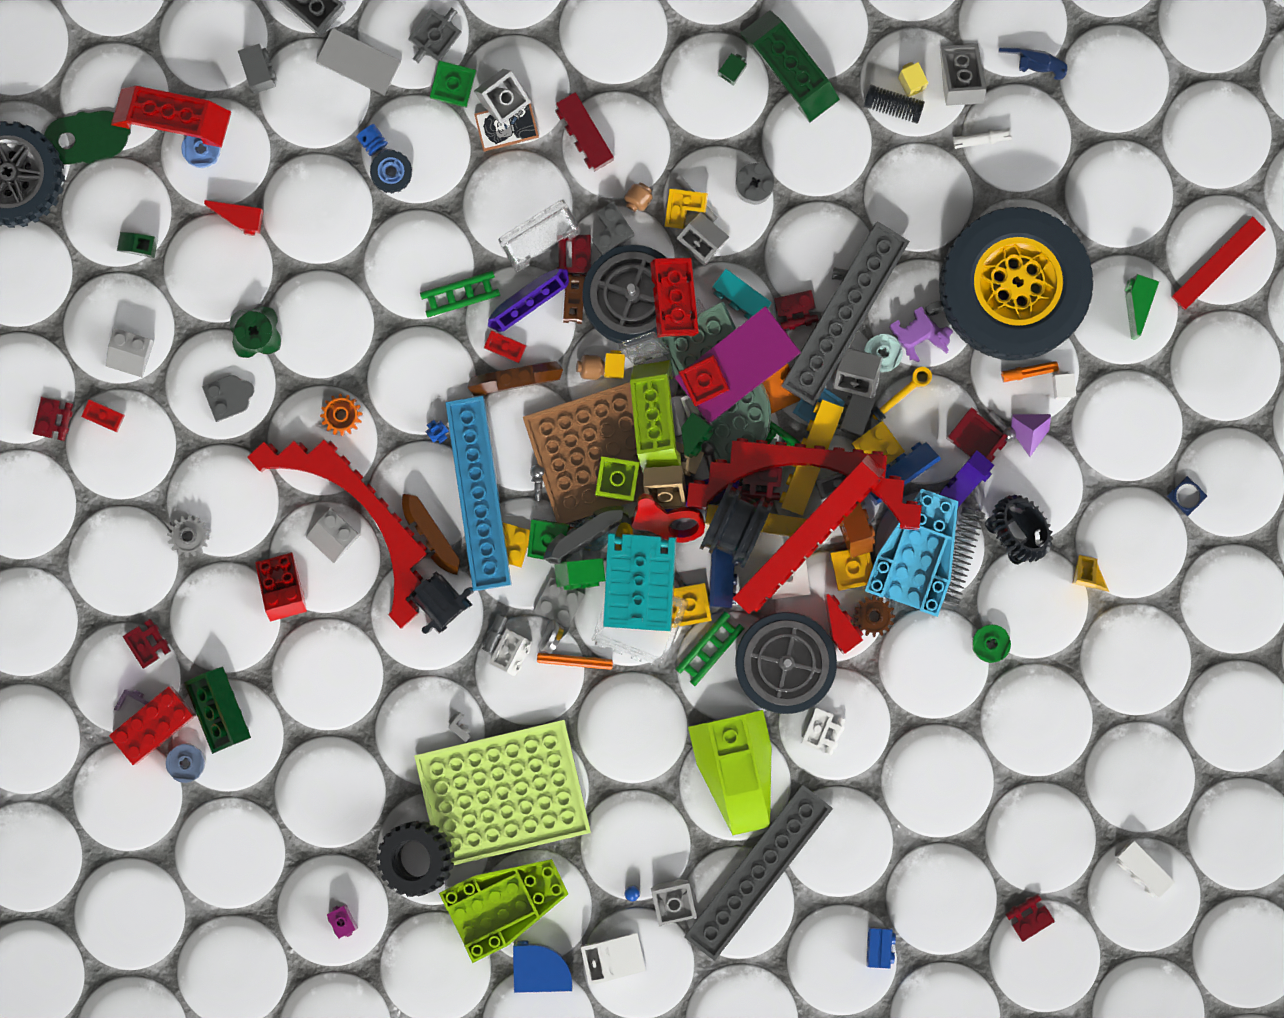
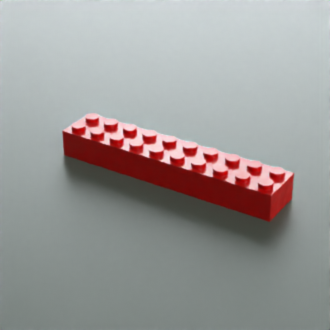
M867 455L732 599L748 614L753 610L757 612L768 600L766 596L770 599L781 587L779 583L783 585L793 574L791 570L795 572L806 560L804 556L809 558L819 547L817 543L821 545L832 533L830 529L834 531L845 519L843 515L848 517L857 507L856 502L861 503L871 492L869 488L874 489L884 478L882 474L885 470Z

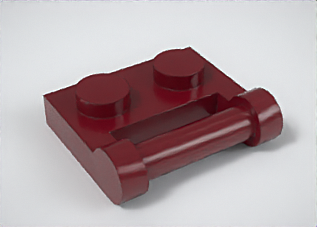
M556 235L559 267L557 269H565L568 271V274H587L591 268V235ZM566 242H572V267H566Z

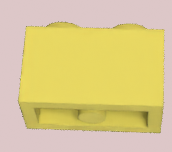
M910 62L904 65L898 79L906 96L911 97L924 91L928 81L919 62L916 64Z

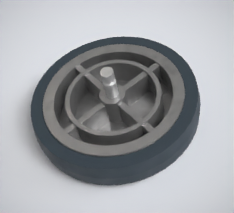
M624 245L616 247L600 256L591 266L583 285V306L590 323L605 338L615 343L629 346L643 345L659 339L657 338V314H655L653 293L655 284L652 282L650 262L654 259L667 258L662 253L642 245Z
M779 612L759 619L744 633L736 651L735 668L740 686L756 705L774 713L794 714L813 707L829 692L836 676L837 655L830 636L816 621L798 613Z

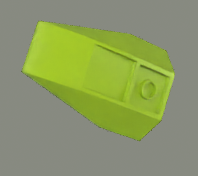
M763 710L689 726L688 729L696 764L732 835L770 827L772 747Z
M552 859L475 875L439 893L472 963L507 947L569 894Z

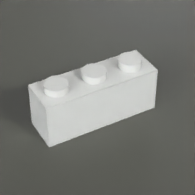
M1133 840L1115 856L1118 859L1116 863L1123 870L1128 869L1132 873L1130 877L1137 884L1141 882L1146 887L1144 891L1151 898L1155 896L1160 899L1175 883Z

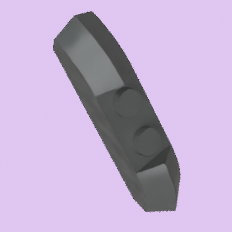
M609 506L593 512V519L590 517L582 523L581 527L577 529L576 527L572 528L566 533L567 536L560 533L548 545L543 559L557 565L620 525L624 507Z

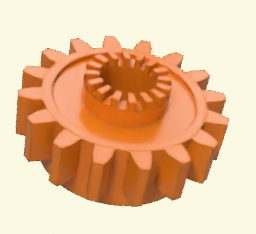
M339 394L338 398L331 396L332 401L326 400L327 406L321 407L324 414H321L320 417L325 418L322 425L328 424L329 426L326 430L331 431L333 429L334 435H337L338 431L341 436H344L345 431L352 434V428L358 429L356 423H362L358 419V416L363 415L362 412H358L361 406H355L354 404L357 400L352 399L350 401L349 395H346L345 398H343L342 394ZM340 410L346 411V417L343 420L337 419V413Z

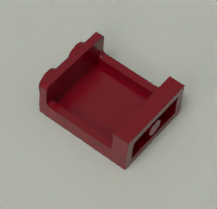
M972 407L946 438L969 457L978 451L990 462L995 459L993 455L997 449L1001 451L1007 443L1005 440L1007 435L1000 432L977 414V411Z

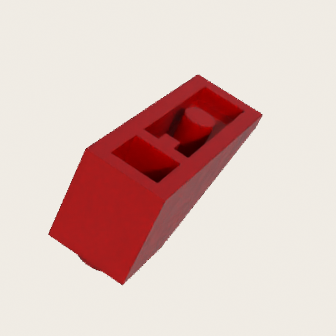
M204 201V204L239 230L244 231L243 234L255 236V233L260 234L264 213L261 208Z

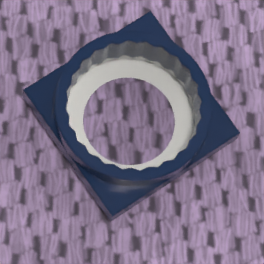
M1188 476L1167 495L1186 516H1189L1208 497ZM1183 488H1190L1195 493V500L1190 505H1184L1178 499V494Z

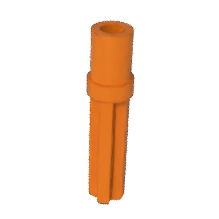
M1057 361L1023 368L1016 367L1015 369L1001 371L1003 383L1014 380L1019 381L1027 377L1057 372L1059 366Z

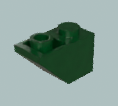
M120 232L117 251L155 258L158 239L154 236L139 233Z
M693 412L681 427L684 454L689 458L696 457L702 450L701 445L703 442L708 441L714 433L712 431L714 426Z

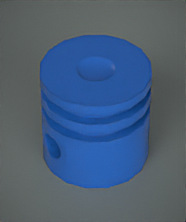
M375 124L366 127L356 136L361 145L366 148V152H369V156L378 153L388 144Z

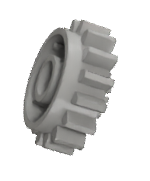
M191 515L188 516L187 520L184 516H181L180 522L174 520L175 527L169 526L172 533H167V536H170L172 539L168 541V544H174L171 549L173 551L178 549V555L181 556L184 552L185 557H189L190 553L195 557L197 556V551L203 553V546L208 547V544L205 542L210 539L209 536H206L209 529H204L205 522L199 523L200 518L196 517L193 521ZM191 531L193 539L187 542L184 535L186 532Z

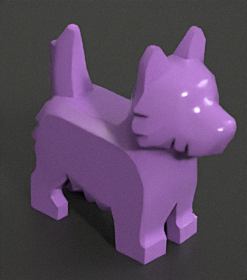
M923 307L914 311L916 320L910 322V325L906 326V328L900 327L899 320L892 323L889 327L893 335L897 337L899 344L905 348L906 355L909 356L910 360L920 361L914 347L925 340H929L946 354L949 351L947 345L950 343V336L953 330L948 326L939 328L925 314Z

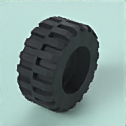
M426 821L407 822L391 829V832L383 837L384 842L379 844L378 849L381 852L377 854L376 860H380V865H377L378 871L382 870L383 875L381 878L383 882L387 880L389 882L387 886L391 890L397 889L396 893L400 895L406 894L407 897L426 895L445 884L444 881L450 877L449 871L454 866V863L451 862V859L454 858V852H450L449 848L452 847L451 841L447 842L445 840L447 837L445 832L440 833L438 831L439 827L436 825L430 826V822ZM409 841L421 843L429 853L430 867L423 876L416 877L411 875L402 864V848Z

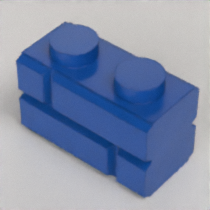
M868 927L867 967L891 969V964L895 962V952H891L892 945H895L896 933H892L891 928Z

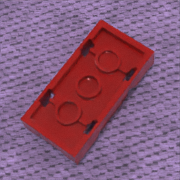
M661 258L652 260L650 266L652 282L655 284L653 293L655 314H657V338L665 336L692 337L697 335L699 330L691 258Z

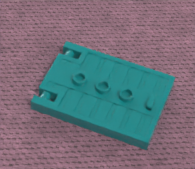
M608 533L603 627L655 631L672 630L677 537H669V540H662V536L623 534L622 537H617L616 533ZM616 544L622 545V550H616ZM662 547L668 548V553H661Z

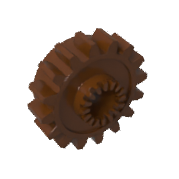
M873 595L872 600L865 597V603L862 601L858 602L860 608H854L857 611V614L853 615V618H857V622L854 625H860L859 629L861 631L865 630V636H868L869 633H872V637H876V633L883 636V630L890 631L887 626L894 625L890 620L895 618V615L890 613L894 608H888L889 601L884 603L883 597L876 600V596ZM872 611H876L879 614V619L876 622L869 619V614Z

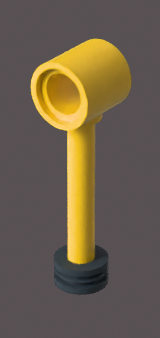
M926 367L917 368L912 374V381L882 407L878 408L876 406L874 411L871 410L873 418L882 422L881 419L886 418L884 414L914 388L927 386L932 379L931 371ZM924 372L927 375V380L925 382L918 381L917 373Z

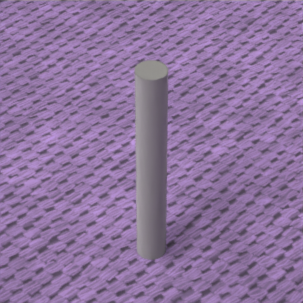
M681 175L675 179L683 190L695 192ZM706 206V213H703L709 220L714 222L718 217Z

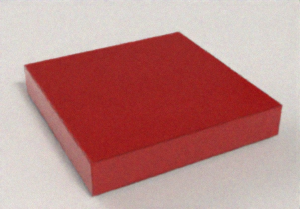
M714 355L679 371L695 407L730 390Z

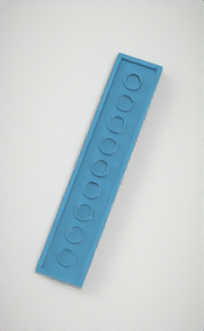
M484 396L445 402L473 591L511 586L512 582Z

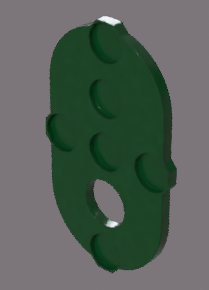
M103 110L86 113L83 111L78 112L77 115L53 121L47 127L44 136L50 140L59 152V158L64 165L82 162L90 164L94 163L95 160L118 155L125 148L128 137L131 134V129L113 126L111 123L114 112ZM64 133H71L75 137V144L70 149H64L59 144V138Z

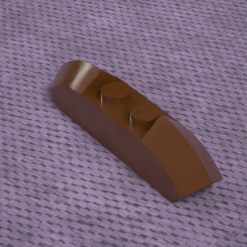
M557 361L482 374L471 377L467 388L474 396H481L560 380L563 368Z
M403 494L402 509L409 525L414 522L417 523L414 527L420 536L425 535L428 540L425 543L430 551L435 550L436 552L431 556V559L443 570L457 575L461 560L420 499L414 495Z

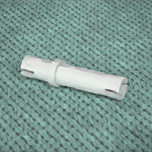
M1010 127L999 130L989 129L987 132L953 137L954 148L985 143L995 144L997 141L1011 140Z

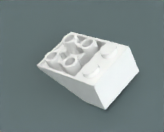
M638 933L581 945L589 985L646 971Z

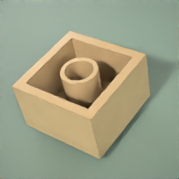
M682 466L644 468L643 487L645 494L651 495L654 501L659 503L664 509L687 507V488Z

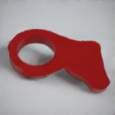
M644 493L638 497V505L635 507L634 516L632 517V527L635 530L653 532L666 540H669V537H677V543H686L704 534L705 520L700 511L690 507H680L667 513L659 503L654 501L651 495ZM680 518H690L697 522L695 526L687 530H675L669 526L673 521Z

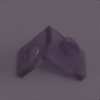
M125 689L114 710L120 711L127 696L145 705L150 701L143 697L144 694L136 689L133 691Z

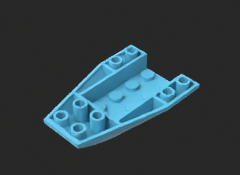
M921 489L914 501L918 502V505H922L919 530L900 529V523H898L877 555L865 591L892 599L938 617L951 581L958 501Z

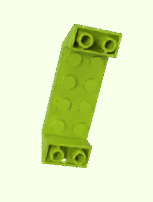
M671 360L636 365L632 369L630 385L636 448L643 475L644 468L681 466V455L676 450L669 381L673 379Z

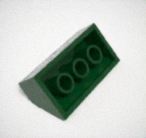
M223 666L184 682L212 754L251 738Z

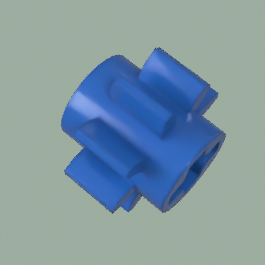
M433 419L427 424L429 429L425 432L433 443L437 440L442 443L447 439L445 434L449 431L441 420L436 423Z

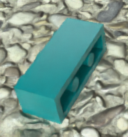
M727 269L723 271L712 286L713 294L720 300L726 299L730 302L728 305L735 311L741 310L745 313L744 317L747 320L765 306L769 308L772 304L771 301Z

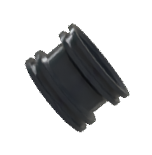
M729 482L699 549L703 550L704 547H707L710 554L718 549L732 556V564L735 565L737 561L741 563L740 567L744 569L774 501L770 500L767 503L764 501L765 497L763 496L760 500H753L742 494L741 486H738L736 489L732 487L733 482Z

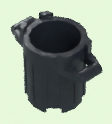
M436 571L430 579L424 580L414 590L415 592L410 594L417 605L432 620L422 628V632L427 634L434 628L440 634L448 628L447 625L460 613L473 605L467 597L473 594L474 591L472 587H468L459 595L443 575Z

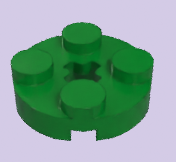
M986 625L978 629L974 634L972 649L976 656L984 662H999L1009 654L1011 640L1004 628L998 625ZM993 638L995 639L994 643L997 645L989 649L986 642Z

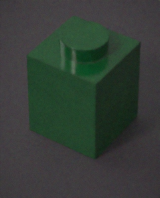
M731 53L719 70L718 76L734 86L747 67L745 58L739 54L734 55Z

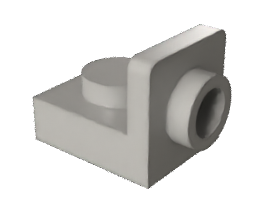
M455 713L448 721L450 723L448 728L467 742L471 737L468 734L470 730L463 724L457 725L464 715L462 713L459 715Z

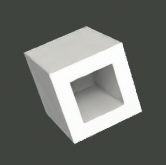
M1058 371L1057 375L1052 377L1055 400L1076 397L1074 373L1069 374V371Z

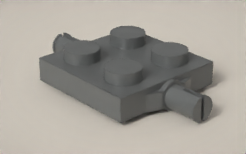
M451 7L446 16L430 9L408 38L419 49L412 58L419 64L425 55L432 57L438 63L442 60L462 33L451 22L458 13Z

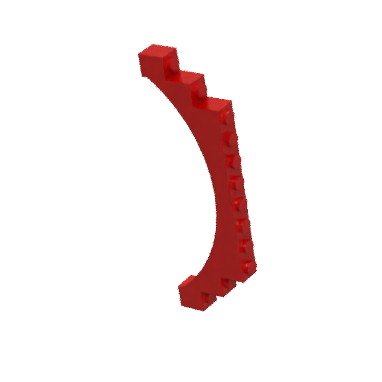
M737 438V441H732L730 463L723 459H715V462H711L708 484L701 480H694V483H689L687 507L707 510V505L727 488L729 482L735 483L756 472L782 466H813L848 476L869 455L885 470L882 474L884 478L874 489L870 487L869 490L878 496L892 511L900 523V529L919 530L922 505H918L917 501H906V504L902 503L904 480H900L901 477L889 476V479L885 478L887 455H883L884 452L872 451V454L864 453V450L853 449L852 452L845 451V448L833 447V450H827L825 446L815 445L814 448H806L805 444L787 446L785 442H775L774 445L768 444V441L756 440V443L748 442V439Z
M323 440L308 454L306 453L308 449L302 442L297 443L293 441L279 455L276 454L278 450L272 443L268 445L263 442L247 457L260 472H263L265 469H290L325 478L350 493L365 507L374 519L388 547L393 567L394 598L392 611L388 615L400 629H403L419 614L416 611L419 607L412 600L408 602L407 598L422 583L423 577L416 570L412 572L411 569L428 555L425 552L428 548L420 540L416 542L412 537L415 535L408 526L404 528L399 523L402 519L395 512L390 513L387 509L389 505L382 497L378 499L374 495L376 490L369 483L367 485L364 484L361 480L364 477L357 469L353 471L348 466L351 462L344 455L340 457L337 454L338 448L331 440L329 442Z

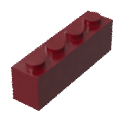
M576 92L557 102L555 113L560 120L564 119L567 124L564 128L569 136H574L576 140L574 145L578 152L583 151L586 157L584 162L589 169L593 168L595 172L614 161V156Z

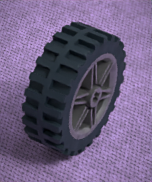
M0 121V226L5 225L9 228H15V225L25 227L31 221L34 223L40 221L39 217L43 214L47 216L50 213L49 208L52 205L56 206L59 202L56 198L58 194L62 195L63 188L61 184L65 182V176L62 174L64 164L59 158V152L50 140L27 124L25 126L13 121V124L7 121ZM10 152H15L16 154L10 159ZM26 163L31 164L30 170L25 169ZM8 169H10L11 171H13V172H11V176H10V177H8L7 175H5V174H7V170H8ZM25 182L29 183V187L27 189L23 188ZM7 190H11L12 194L11 196L7 197L5 196V192Z

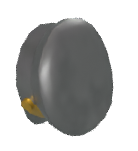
M555 619L550 620L541 639L539 650L551 654L570 628L562 629Z

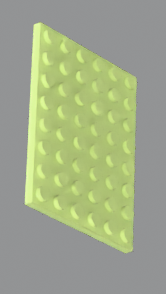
M565 720L414 755L430 826L436 825L439 827L438 831L440 833L445 832L447 835L445 840L447 842L451 841L452 847L449 848L450 852H454V858L451 859L454 865L591 833Z

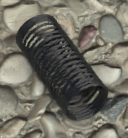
M871 84L863 107L867 109L872 108V110L876 107V111L879 108V113L882 110V113L885 112V114L888 113L890 108L889 116L893 109L892 117L894 114L897 117L899 113L898 118L901 117L903 112L902 120L906 113L905 121L909 115L908 121L912 117L911 122L918 124L925 101L918 99L915 101V98L912 100V97L909 98V96L905 99V95L902 97V94L899 96V93L896 94V92H893L892 95V91L889 93V90L886 91L883 88H880L879 91V87L876 89V86Z

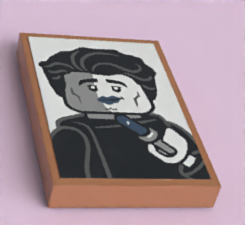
M530 103L503 124H500L488 111L474 114L484 152L539 138Z

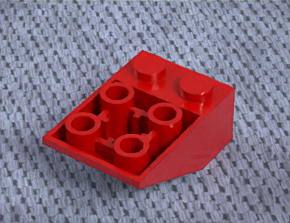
M292 552L255 562L264 609L270 622L307 612Z
M826 594L824 599L831 640L842 654H846L863 641L861 636L864 634L858 626L853 627L850 623L852 618L847 611H841L838 607L840 602L835 595L830 596Z

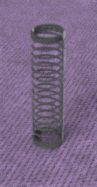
M963 507L960 514L965 518H960L958 520L964 524L957 525V527L962 530L955 531L957 534L961 536H955V540L959 542H954V546L958 547L954 548V550L975 553L974 551L960 547L956 544L971 547H976V545L964 542L957 538L978 541L977 539L968 537L959 532L974 534L978 536L980 534L967 530L960 526L981 530L980 527L971 525L962 520L983 524V522L975 520L968 516L979 519H985L984 517L986 514L978 510ZM953 551L954 553H956L953 554V556L973 559L970 556L961 554L957 551ZM953 557L955 559L953 562L971 565V563ZM952 563V568L970 571L967 568ZM952 570L951 574L968 577L967 575L957 572L955 570ZM951 576L953 581L966 583L964 580ZM952 582L949 584L951 587L964 589V587ZM948 588L947 592L963 595L961 592L955 591L950 588ZM946 594L943 602L959 606L961 599Z

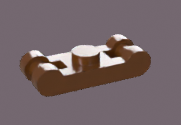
M568 274L569 283L565 288L563 323H569L570 321L582 324V292L586 275L572 276V274ZM579 284V289H571V285ZM570 308L577 309V314H570Z

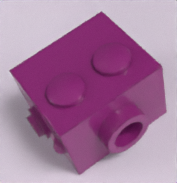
M346 904L341 907L338 905L333 907L332 911L327 914L328 922L332 925L334 934L338 939L343 936L349 937L353 931L358 929Z

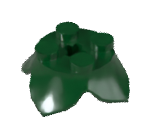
M261 306L253 310L244 309L231 316L229 326L233 333L232 343L239 357L250 358L256 353L272 354L280 350L281 337L276 330L278 317L272 308ZM258 327L257 331H259V333L257 335L253 334L251 336L250 329Z

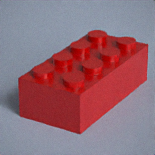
M168 686L113 731L109 737L130 763L137 765L196 717V715L173 686Z

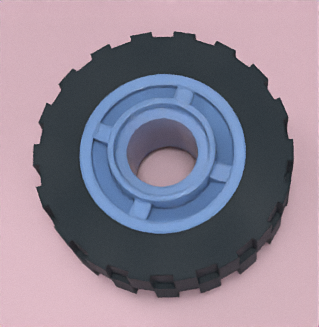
M385 150L383 153L380 152L373 159L370 166V176L373 184L377 189L385 193L394 194L395 192H401L411 181L412 167L410 161L399 151ZM387 168H395L396 174L388 176L386 174Z

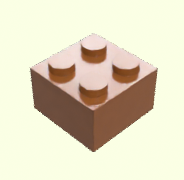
M857 503V507L848 517L843 515L845 519L839 525L851 558L872 552L873 544H875V532L873 526L868 524L869 516L866 508L862 509L861 503Z

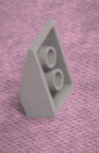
M978 44L940 46L946 106L984 103L986 85Z

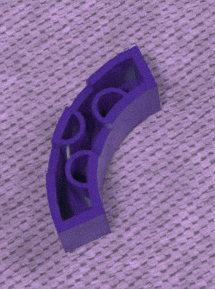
M976 451L947 483L939 495L958 501L959 507L982 480L986 482L992 475L990 470L994 467V464L980 452Z

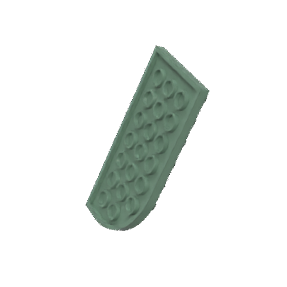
M724 302L697 315L699 330L697 335L692 337L665 336L658 339L667 359L671 360L675 376L679 374V371L690 366L736 330ZM763 383L711 422L714 426L712 430L714 433L708 441L715 446L713 453L715 459L727 460V463H730L732 441H737V438L748 439V442L756 443V440H766L771 423V407Z

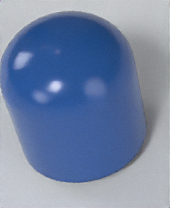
M630 885L626 888L624 895L628 901L633 902L640 897L641 892L637 886Z

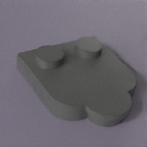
M229 375L202 386L216 422L246 411L249 407V399L254 394L252 383L245 380L241 381L235 375Z

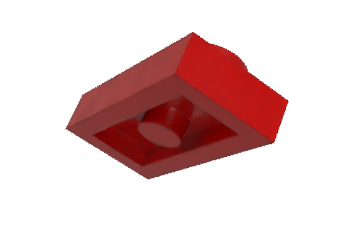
M491 330L484 349L520 363L527 346Z
M88 400L81 417L114 432H118L125 415L92 400Z

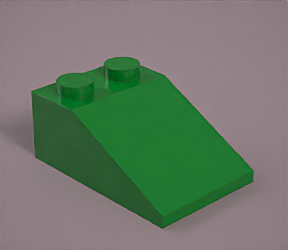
M1139 274L1128 280L1124 289L1127 292L1125 298L1130 335L1133 340H1136L1142 334L1159 285V281Z

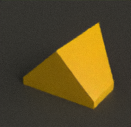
M1079 555L1072 584L1109 592L1097 564L1098 559Z

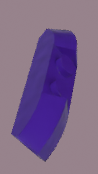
M556 269L539 276L500 304L489 317L488 327L497 332H503L565 289L569 283L568 271Z

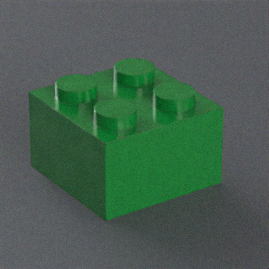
M603 558L554 564L557 587H563L564 590L600 586L599 582L606 581Z

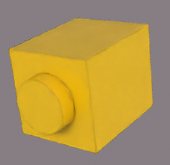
M610 350V353H606L604 378L624 379L625 354H621L622 351Z

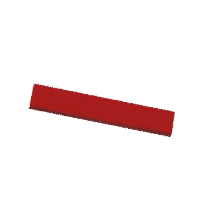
M1252 216L1172 298L1186 310L1266 229Z

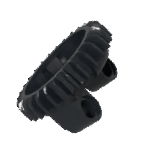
M1015 494L998 501L994 506L995 509L992 510L994 514L986 520L985 527L990 533L996 534V538L1001 542V546L1003 545L1006 551H1009V560L1019 565L1027 560L1031 563L1043 558L1052 546L1051 541L1053 537L1050 535L1053 531L1049 530L1051 524H1047L1046 520L1048 518H1045L1043 512L1039 511V506L1035 507L1034 501L1029 502L1027 497L1023 498L1021 495L1017 496ZM1015 505V508L1025 510L1022 511L1021 514H1019L1015 511L1010 510V507ZM1013 521L1016 522L1026 536L1021 542L1014 537L1008 525ZM1040 530L1039 535L1042 543L1036 545L1035 532Z

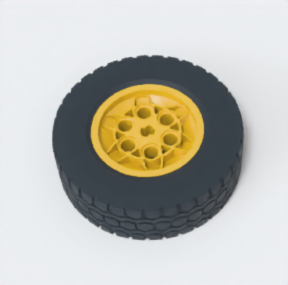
M1008 207L991 211L979 217L957 236L949 248L941 267L939 293L944 307L943 311L949 324H951L953 330L966 344L968 343L970 347L993 358L1013 361L1026 360L1041 356L1055 349L1077 330L1084 320L1091 303L1094 282L1092 279L1093 271L1090 266L1089 255H1087L1083 243L1081 244L1079 237L1072 232L1069 226L1064 225L1063 221L1038 209ZM1009 260L1017 262L1018 266L1016 269L1009 267ZM1027 266L1035 267L1036 273L1034 275L1029 274L1026 269ZM1000 272L1003 275V281H996L994 273ZM1012 280H1016L1017 283L1020 282V287H1017L1016 284L1013 285ZM1032 284L1040 287L1039 293L1036 294L1031 291ZM998 292H1006L1007 300L999 299ZM1023 297L1026 301L1025 306H1019L1016 299Z

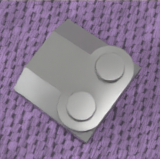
M689 880L669 881L657 884L651 888L659 927L692 918L697 919Z

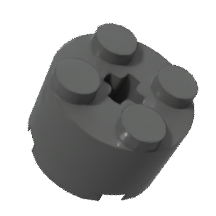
M748 164L737 175L735 183L737 195L744 202L754 205L761 204L770 197L773 191L774 177L772 172L763 164ZM752 180L759 182L757 188L754 185L751 186Z

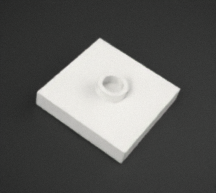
M806 560L795 572L791 570L793 574L783 585L779 583L781 587L772 596V600L811 595Z

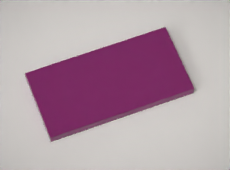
M766 306L691 364L693 365L714 355L730 388L729 391L696 406L708 423L717 419L801 353ZM678 374L674 378L691 399L680 374Z

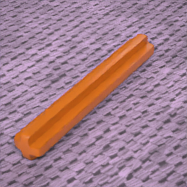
M548 653L537 654L538 663L609 670L613 667L612 659Z

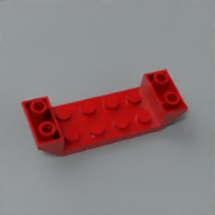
M135 85L121 89L111 124L128 129L133 124L201 138L203 144L222 148L232 112L210 100Z

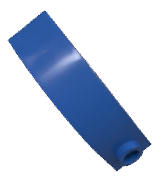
M527 940L517 941V944L513 945L514 993L564 992L573 990L570 968L566 960L556 950L541 944H529Z

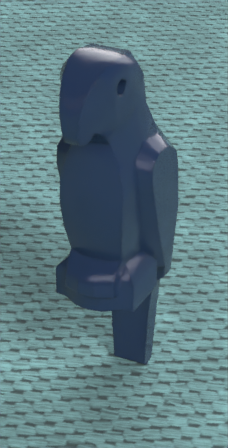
M999 48L998 50L999 53L1021 55L1019 71L1026 72L1028 69L1042 73L1052 71L1055 75V80H1062L1067 74V64L1045 51L1020 48Z

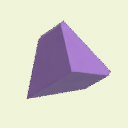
M1012 414L1011 428L1015 430L1017 440L1029 457H1031L1048 433L1051 414Z

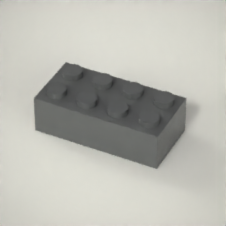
M277 0L320 38L345 10L344 4L339 0Z

